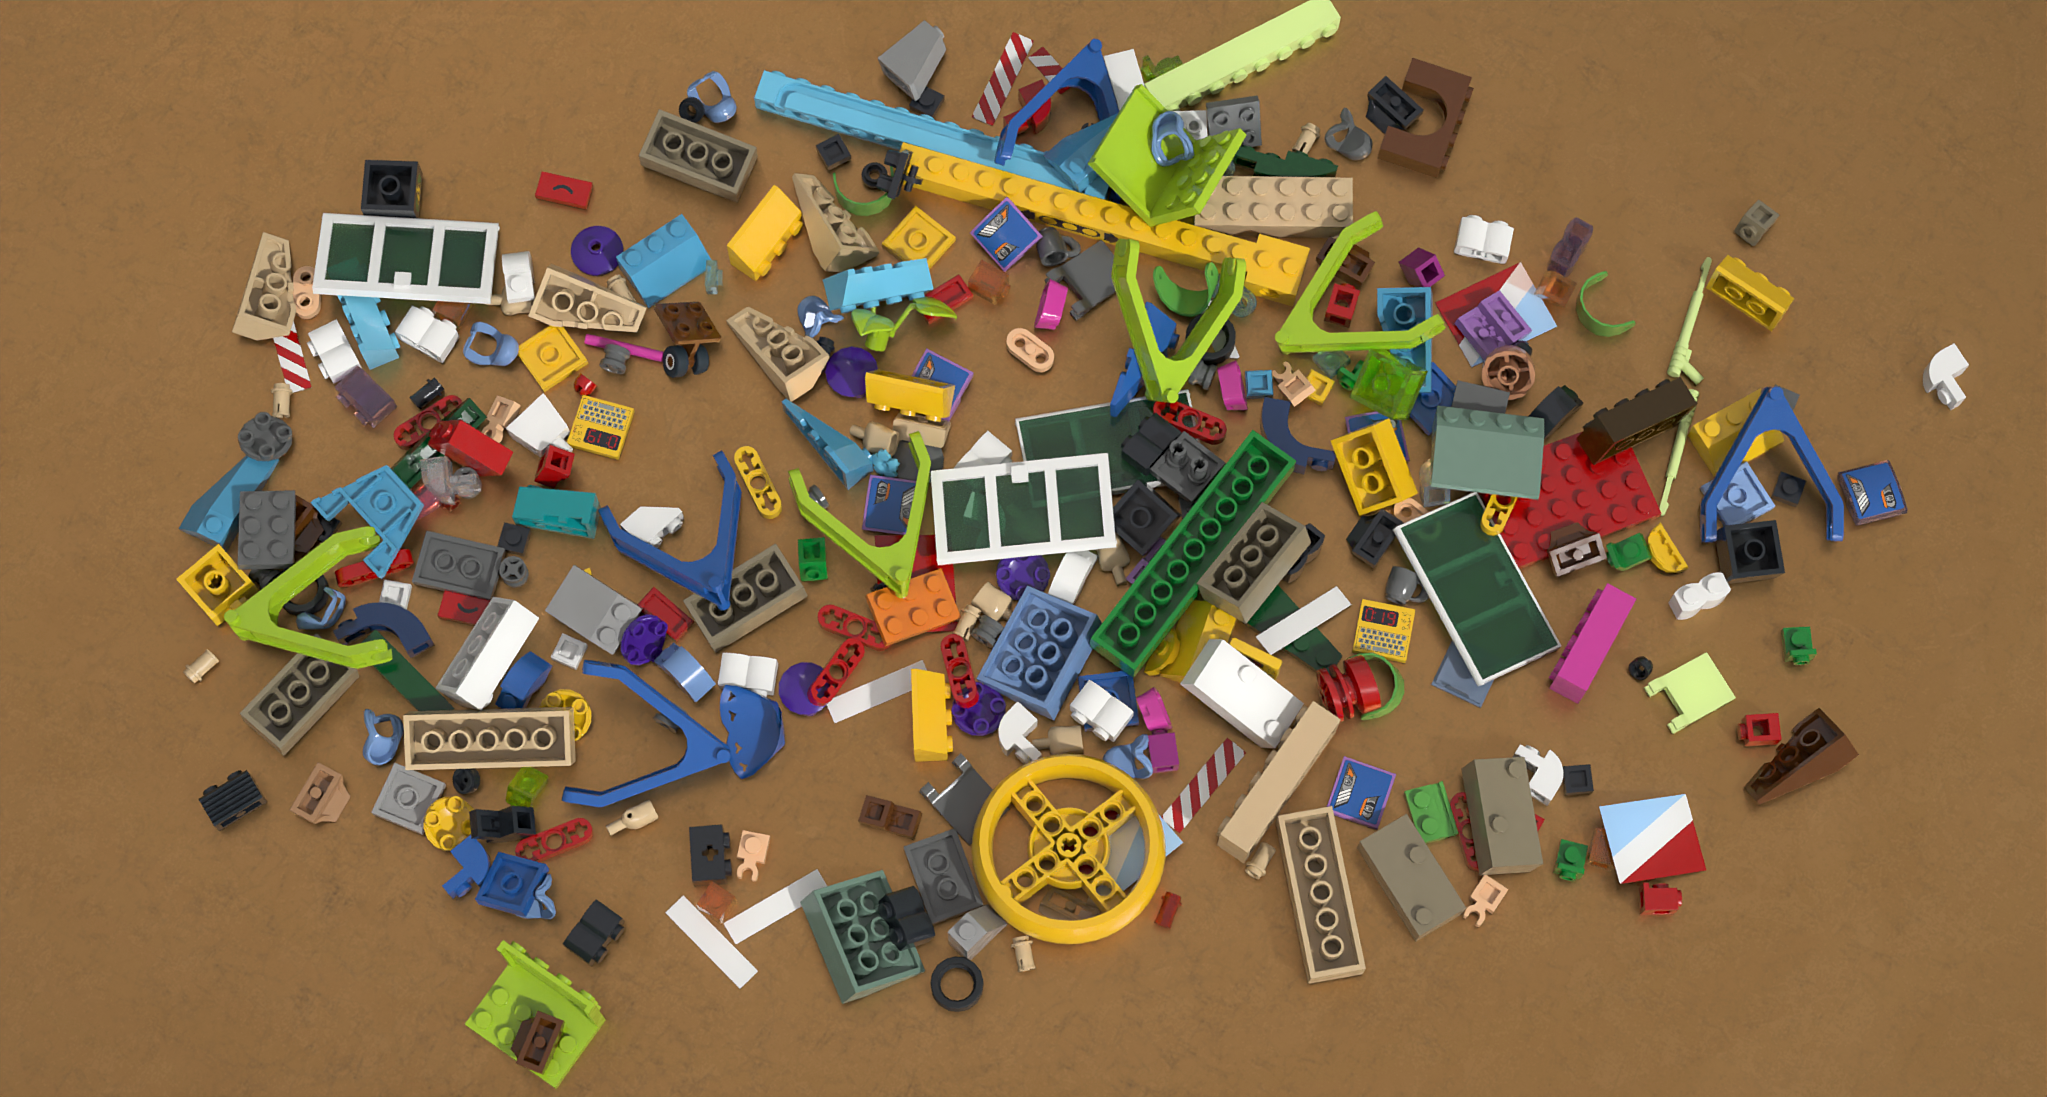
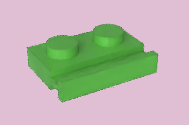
M1443 781L1404 791L1403 794L1412 823L1426 844L1458 835Z

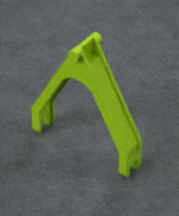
M1377 211L1347 226L1340 233L1282 328L1275 334V340L1282 354L1412 349L1445 330V323L1439 314L1428 318L1407 331L1328 333L1320 329L1313 322L1314 308L1353 245L1383 227L1382 219Z
M1120 238L1115 246L1111 279L1145 383V397L1150 401L1175 403L1178 400L1179 391L1241 300L1246 273V261L1242 258L1230 257L1223 260L1218 293L1177 354L1166 358L1159 351L1136 279L1140 249L1139 241Z
M919 431L909 434L911 442L908 444L918 469V476L906 534L899 542L888 547L879 548L868 545L809 497L799 468L788 471L790 476L788 478L800 514L892 589L898 598H905L908 595L931 476V460Z
M366 526L333 534L237 609L227 611L224 614L225 621L243 641H255L346 667L359 669L389 662L393 659L392 649L388 650L387 643L383 639L346 646L278 627V616L284 604L346 556L374 550L380 544V537L375 534V528Z

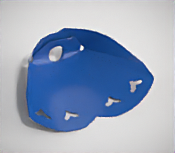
M725 685L720 698V716L722 723L729 732L726 743L730 747L729 761L734 772L739 778L744 779L754 775L785 745L782 712L778 703L774 700L738 686ZM730 691H732V693H733L736 697H734V698H732L730 701H728L729 697L731 696V695H730ZM729 710L736 713L733 721H731ZM736 742L738 743V745H739L740 747H742V749L739 750V752H738L737 754H736L737 747L735 746V743H736ZM739 763L748 765V766L746 767V771H745V772L743 771V767L740 766Z

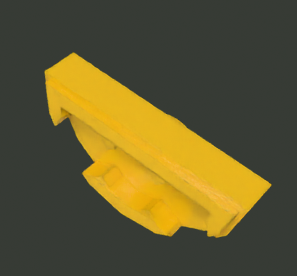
M1660 522L1649 532L1646 539V544L1652 556L1650 560L1656 567L1668 573L1686 571L1689 568Z
M1174 628L1170 630L1150 656L1144 670L1149 676L1160 674V670L1164 669L1168 664L1172 665L1180 648V640L1177 639V633Z

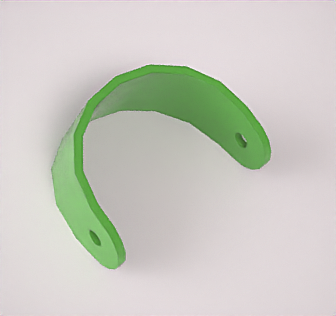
M890 166L891 176L894 177L893 167ZM835 172L833 173L838 203L848 212L860 216H870L880 213L889 206L892 198L887 197L888 193L868 203L855 202L846 198L839 191Z
M1212 262L1206 264L1205 277L1208 289L1202 291H1193L1179 287L1169 279L1161 266H1156L1153 271L1155 288L1161 301L1173 312L1188 317L1199 315L1208 307L1219 281L1218 270Z
M1604 271L1586 280L1576 299V312L1579 321L1587 330L1598 336L1610 337L1626 332L1635 326L1636 323L1635 321H1629L1617 325L1605 324L1593 318L1585 309L1583 291L1606 278L1608 273Z
M1361 653L1349 657L1362 655L1366 661H1379L1388 664L1394 674L1395 688L1392 698L1380 709L1361 715V720L1375 719L1391 713L1400 704L1405 693L1404 679L1399 670L1383 656L1374 653Z

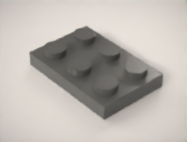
M295 490L240 491L239 570L288 569L294 565Z
M426 531L412 582L415 585L491 601L500 575L499 567L504 560L506 550L505 548Z
M956 828L903 847L926 912L933 925L984 906Z

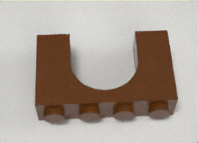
M1412 58L1402 91L1434 102L1442 111L1444 124L1439 130L1429 135H1415L1388 126L1379 150L1378 159L1437 178L1439 171H1445L1450 157L1445 155L1447 148H1453L1458 135V133L1453 132L1455 125L1462 124L1466 110L1461 109L1464 101L1468 103L1474 89L1469 86L1472 77Z

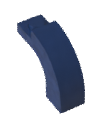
M1264 397L1260 418L1261 436L1296 460L1293 472L1304 475L1307 465L1318 471L1332 470L1336 457L1335 451L1303 445L1292 436L1288 427L1291 402Z
M375 602L353 608L357 619L345 620L333 631L339 643L347 645L373 632L375 629L392 633L401 640L410 658L435 646L424 625L413 613L391 603Z

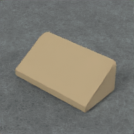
M899 412L894 419L892 430L899 432V440L911 442L909 434L919 431L925 445L942 448L945 444L951 422L942 419L941 422L925 419L923 415L907 416Z
M1053 887L1044 896L1038 912L1048 918L1068 921L1091 918L1099 915L1101 911ZM1054 892L1070 900L1066 902L1064 909L1049 902ZM1076 904L1082 907L1078 916L1074 914Z

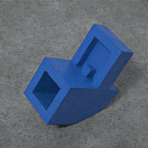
M531 651L522 656L500 685L502 690L495 705L501 709L526 708L532 694L543 687L553 665Z
M470 835L450 851L463 867L461 871L442 885L452 899L456 896L460 898L468 893L472 888L471 884L473 882L481 888L492 866L490 857L477 839H471Z

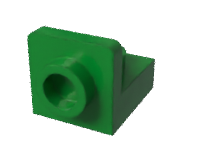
M1369 354L1365 361H1358L1352 373L1341 366L1336 377L1339 380V384L1348 391L1354 390L1359 393L1376 370L1378 360Z
M1637 533L1617 543L1610 542L1606 544L1608 549L1606 557L1611 567L1621 571L1652 559L1642 533Z
M825 537L798 539L801 581H816L828 578Z
M1810 626L1790 627L1781 630L1785 662H1793L1794 665L1809 664L1817 655V650L1813 649Z
M1561 839L1553 873L1560 874L1559 878L1567 881L1581 879L1585 871L1584 864L1588 846Z

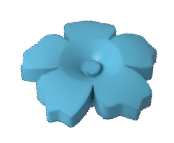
M880 449L878 453L876 452L871 455L873 457V468L877 474L893 478L898 475L896 471L900 463L898 459H892L886 449Z

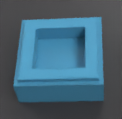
M1272 370L1245 371L1246 399L1273 398Z

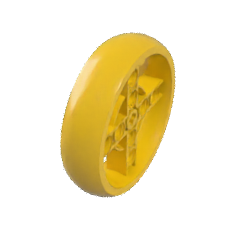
M1058 754L1030 761L1009 773L996 785L978 814L972 836L971 851L972 863L978 884L992 908L1007 923L1020 932L1045 942L1082 944L1096 941L1118 932L1132 922L1148 905L1158 888L1163 874L1166 843L1158 811L1149 795L1134 778L1117 766L1092 756ZM1074 778L1097 783L1113 791L1115 794L1091 813L1077 808H1061L1056 810L1036 785L1054 779ZM1012 802L1033 828L1027 844L1029 860L1000 881L993 860V838L1001 815ZM1031 802H1038L1042 807L1038 811H1030L1027 805ZM1113 810L1119 814V817L1115 820H1109L1104 814L1107 811ZM1136 816L1144 836V862L1135 886L1126 895L1105 870L1110 856L1109 836ZM1047 823H1055L1059 829L1055 832H1048L1044 829V826ZM1087 827H1093L1098 833L1093 837H1089L1083 833V830ZM1066 844L1069 847L1074 845L1073 852L1070 850L1064 852V845ZM1044 860H1049L1055 866L1050 870H1043L1039 864ZM1087 864L1094 871L1091 874L1085 875L1079 871V867ZM1022 877H1028L1033 883L1028 887H1022L1018 884V880ZM1047 884L1061 889H1077L1082 887L1101 910L1102 914L1082 920H1057L1034 913L1021 904ZM1100 886H1107L1110 888L1111 893L1107 896H1101L1096 892V889Z

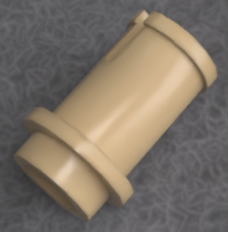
M1307 123L1301 127L1302 133L1294 147H1292V152L1300 151L1303 146L1301 152L1308 155L1315 139L1320 138V128L1312 123Z
M615 275L607 281V289L636 302L625 284L627 280L622 278L621 275Z
M276 383L274 388L271 389L273 394L272 416L283 418L284 415L285 418L290 417V394L293 393V390L290 389L289 384Z
M967 604L965 608H962L961 612L963 614L952 633L961 636L965 641L969 640L977 620L981 618L980 614L982 612L978 608Z
M206 649L190 666L188 664L185 666L186 669L183 673L193 683L201 682V677L219 660Z
M1261 842L1252 860L1246 863L1247 868L1245 872L1255 879L1265 876V868L1273 854H1275L1276 849L1265 842Z
M1028 935L1013 938L1011 948L1015 949L1018 972L1036 969L1030 945L1033 944V941L1029 940Z

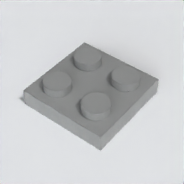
M394 763L371 813L423 835V818L434 801L441 798L446 784L417 771L406 770L404 766Z

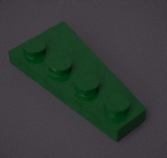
M1277 585L1245 625L1256 633L1261 634L1300 608ZM1317 627L1281 649L1315 673L1321 668H1325L1329 673V666L1332 664L1337 666L1343 657Z

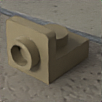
M1758 200L1744 214L1734 232L1749 244L1755 246L1763 234L1775 223L1779 214Z

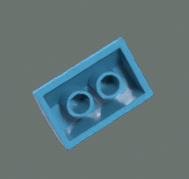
M682 214L616 256L619 269L648 308L714 266L698 235Z

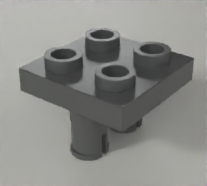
M1258 95L1206 103L1208 136L1241 128L1246 134L1241 146L1254 147L1262 145L1260 101Z
M1183 431L1176 440L1171 442L1166 452L1150 468V474L1192 505L1211 484L1226 463Z

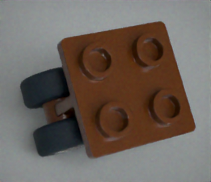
M698 301L656 304L654 311L675 344L674 346H668L663 353L662 361L666 374L669 377L675 378L684 376L688 368H692L694 375L707 371L709 356L706 348L700 343L719 342L721 335L702 304Z

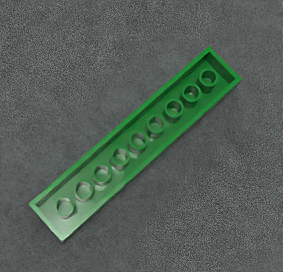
M1252 430L1090 639V647L1134 678L1200 593L1197 582L1262 502L1268 505L1294 471L1296 460Z

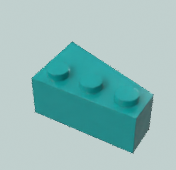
M528 485L527 487H519L512 518L515 525L595 539L600 517L598 509L601 506L596 493L543 489L539 486Z

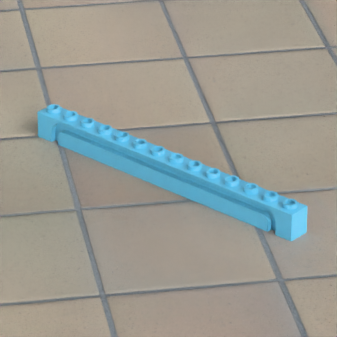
M764 70L754 97L757 109L896 150H900L904 142L1076 191L1044 158L1048 151L1041 152L1035 150L1028 144H1015L1011 159L1005 160L1004 166L995 164L994 159L1000 136L990 137L977 129L966 130L953 122L942 123L929 115L921 114L919 116L912 114L902 107L891 108L878 100L867 101L854 93L847 92L844 94L837 92L834 88L827 85L820 87L811 84L803 78L792 79L779 71L769 72ZM1098 176L1081 193L1107 200L1111 187Z

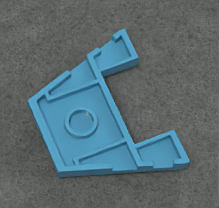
M388 465L356 479L355 482L343 488L339 487L322 498L318 497L310 502L327 521H331L350 503L368 524L375 528V531L383 541L363 561L381 579L386 575L424 507L422 501Z

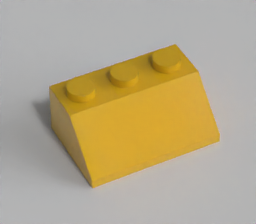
M773 185L727 244L730 264L754 281H757L760 275L765 276L772 265L771 261L776 255L780 256L784 252L788 239L792 235L796 236L803 226L801 211L777 186Z
M1729 255L1715 269L1706 286L1708 290L1770 331H1773L1794 300L1786 289L1776 287L1768 281L1766 276L1759 272H1753L1746 267L1742 260L1736 257L1732 258Z
M881 369L866 372V398L868 403L875 404V409L890 411V407L900 409V414L915 416L916 413L926 415L925 419L941 422V418L950 416L955 385Z
M1761 388L1698 422L1689 431L1687 436L1714 477L1761 395ZM1768 430L1758 435L1742 463L1749 462L1783 443L1782 432Z
M1389 418L1331 440L1359 516L1402 502L1418 494Z
M1194 600L1180 617L1175 629L1177 639L1180 640L1179 653L1172 665L1168 664L1161 670L1160 676L1181 683L1209 639H1223L1229 643L1237 619L1207 601Z
M911 669L915 762L948 760V752H953L952 736H947V725H952L951 709H946V699H951L950 682L945 683L944 674Z

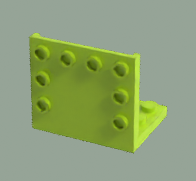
M1139 84L1130 93L1087 164L1150 227L1198 215L1202 212L1244 141L1246 134L1241 128L1195 140L1183 128L1192 142L1194 148L1193 158L1189 160L1181 159L1170 166H1160L1152 154V126L1155 119L1168 110L1142 84ZM1167 135L1162 139L1161 149L1168 160L1184 154L1182 141L1177 135Z
M503 940L496 950L508 965L466 1021L465 1025L517 1061L511 1047L522 1021L535 1017L537 1011L564 1020L565 1024L560 1041L545 1073L542 1075L530 1070L557 1089L606 1021L600 1012L602 1007L585 990L581 989L578 993L571 988L572 982L562 974L558 973L555 977L548 972L549 966L537 957L533 960L529 957L530 955L526 952L527 950L518 943L512 941L511 944H508Z

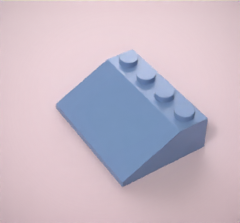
M1027 586L976 679L1011 700L1019 702L1027 709L1055 720L1093 649L1090 647V639L1102 622L1097 614Z

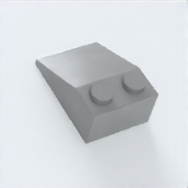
M573 565L545 611L613 655L621 644L624 631L639 616L643 607L576 565Z

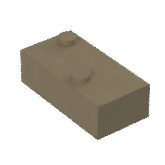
M660 109L639 154L641 166L738 203L758 157L757 147Z
M1262 502L1197 582L1203 599L1246 624L1310 545L1311 541L1306 527Z
M775 543L733 569L729 597L731 604L728 609L720 610L716 604L696 593L684 599L683 602L710 646L717 653L803 600L808 595Z
M317 633L314 635V637L321 638ZM297 653L240 712V715L247 725L284 756L360 677L358 670Z
M1525 757L1474 759L1461 768L1479 875L1531 872L1541 866L1543 859Z
M1407 814L1359 842L1357 846L1358 851L1415 942L1463 914L1466 906Z

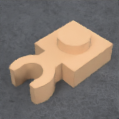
M1285 361L1283 365L1286 371L1283 374H1278L1273 370L1272 375L1280 383L1277 386L1295 407L1312 394L1315 389L1299 369L1294 372L1291 365Z
M497 395L486 418L490 423L483 428L482 433L500 443L503 438V429L515 420L521 405Z
M742 831L737 859L744 860V863L737 869L738 879H742L745 870H751L753 872L752 881H757L759 873L756 863L765 864L770 835Z
M1484 875L1469 898L1475 902V905H1471L1465 910L1463 918L1466 919L1472 912L1477 913L1479 920L1475 926L1479 927L1485 920L1484 911L1487 910L1493 914L1508 889L1489 876Z

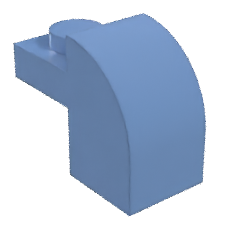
M674 642L654 660L657 666L668 674L679 688L695 702L716 684L698 661L682 646L679 647Z

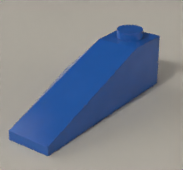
M1146 302L1145 308L1159 351L1168 358L1170 350L1176 349L1180 337L1179 334H1176V323L1152 303ZM1129 348L1125 363L1127 372H1121L1110 403V412L1113 417H1116L1145 384L1134 349Z

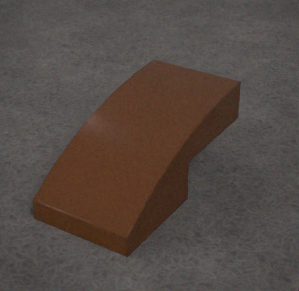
M866 795L858 821L892 834L915 839L922 813L919 810L895 805L892 801Z

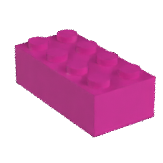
M1608 583L1603 591L1597 589L1586 609L1590 613L1585 611L1574 631L1578 636L1572 635L1561 654L1565 659L1560 657L1549 676V679L1553 680L1549 689L1579 704L1634 605L1636 598Z

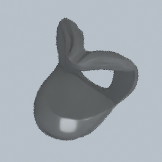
M1344 107L1340 114L1342 122L1328 129L1325 134V143L1329 148L1338 151L1348 159H1364L1371 153L1372 139L1365 131L1355 126L1351 112ZM1348 128L1345 138L1341 142H1337L1333 134Z

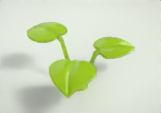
M926 296L913 298V303L909 304L895 324L887 317L876 315V307L871 308V311L854 309L851 314L852 321L860 336L868 334L865 346L875 351H885L889 337H894L898 327L913 309L925 315L957 319L955 312L944 302Z

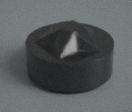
M475 768L455 770L452 780L456 791L461 794H468L478 789L480 775Z

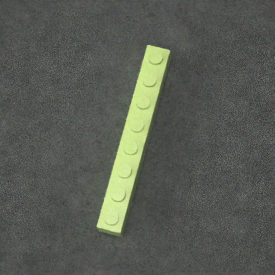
M1309 0L1145 83L1144 86L1168 111H1180L1181 108L1188 104L1193 106L1199 103L1204 96L1210 93L1214 95L1221 92L1226 85L1232 82H1241L1249 73L1255 70L1259 72L1266 69L1271 62L1277 59L1284 60L1288 58L1293 51L1299 48H1308L1316 39L1322 36L1329 37L1333 35L1339 28L1341 17L1330 0Z

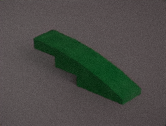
M467 398L441 421L462 420L476 429L487 416L471 398ZM430 431L391 467L410 489L425 473H430L446 457L428 445L431 439L429 436Z
M376 629L361 642L385 640L388 650L392 649L393 659L389 662L372 666L417 711L455 709Z

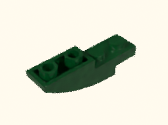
M1247 145L1239 147L1230 163L1254 171L1253 176L1336 177L1338 165H1335L1328 159L1321 158L1318 160L1311 158L1301 151H1288L1284 160L1274 153L1264 154L1257 152L1254 148Z

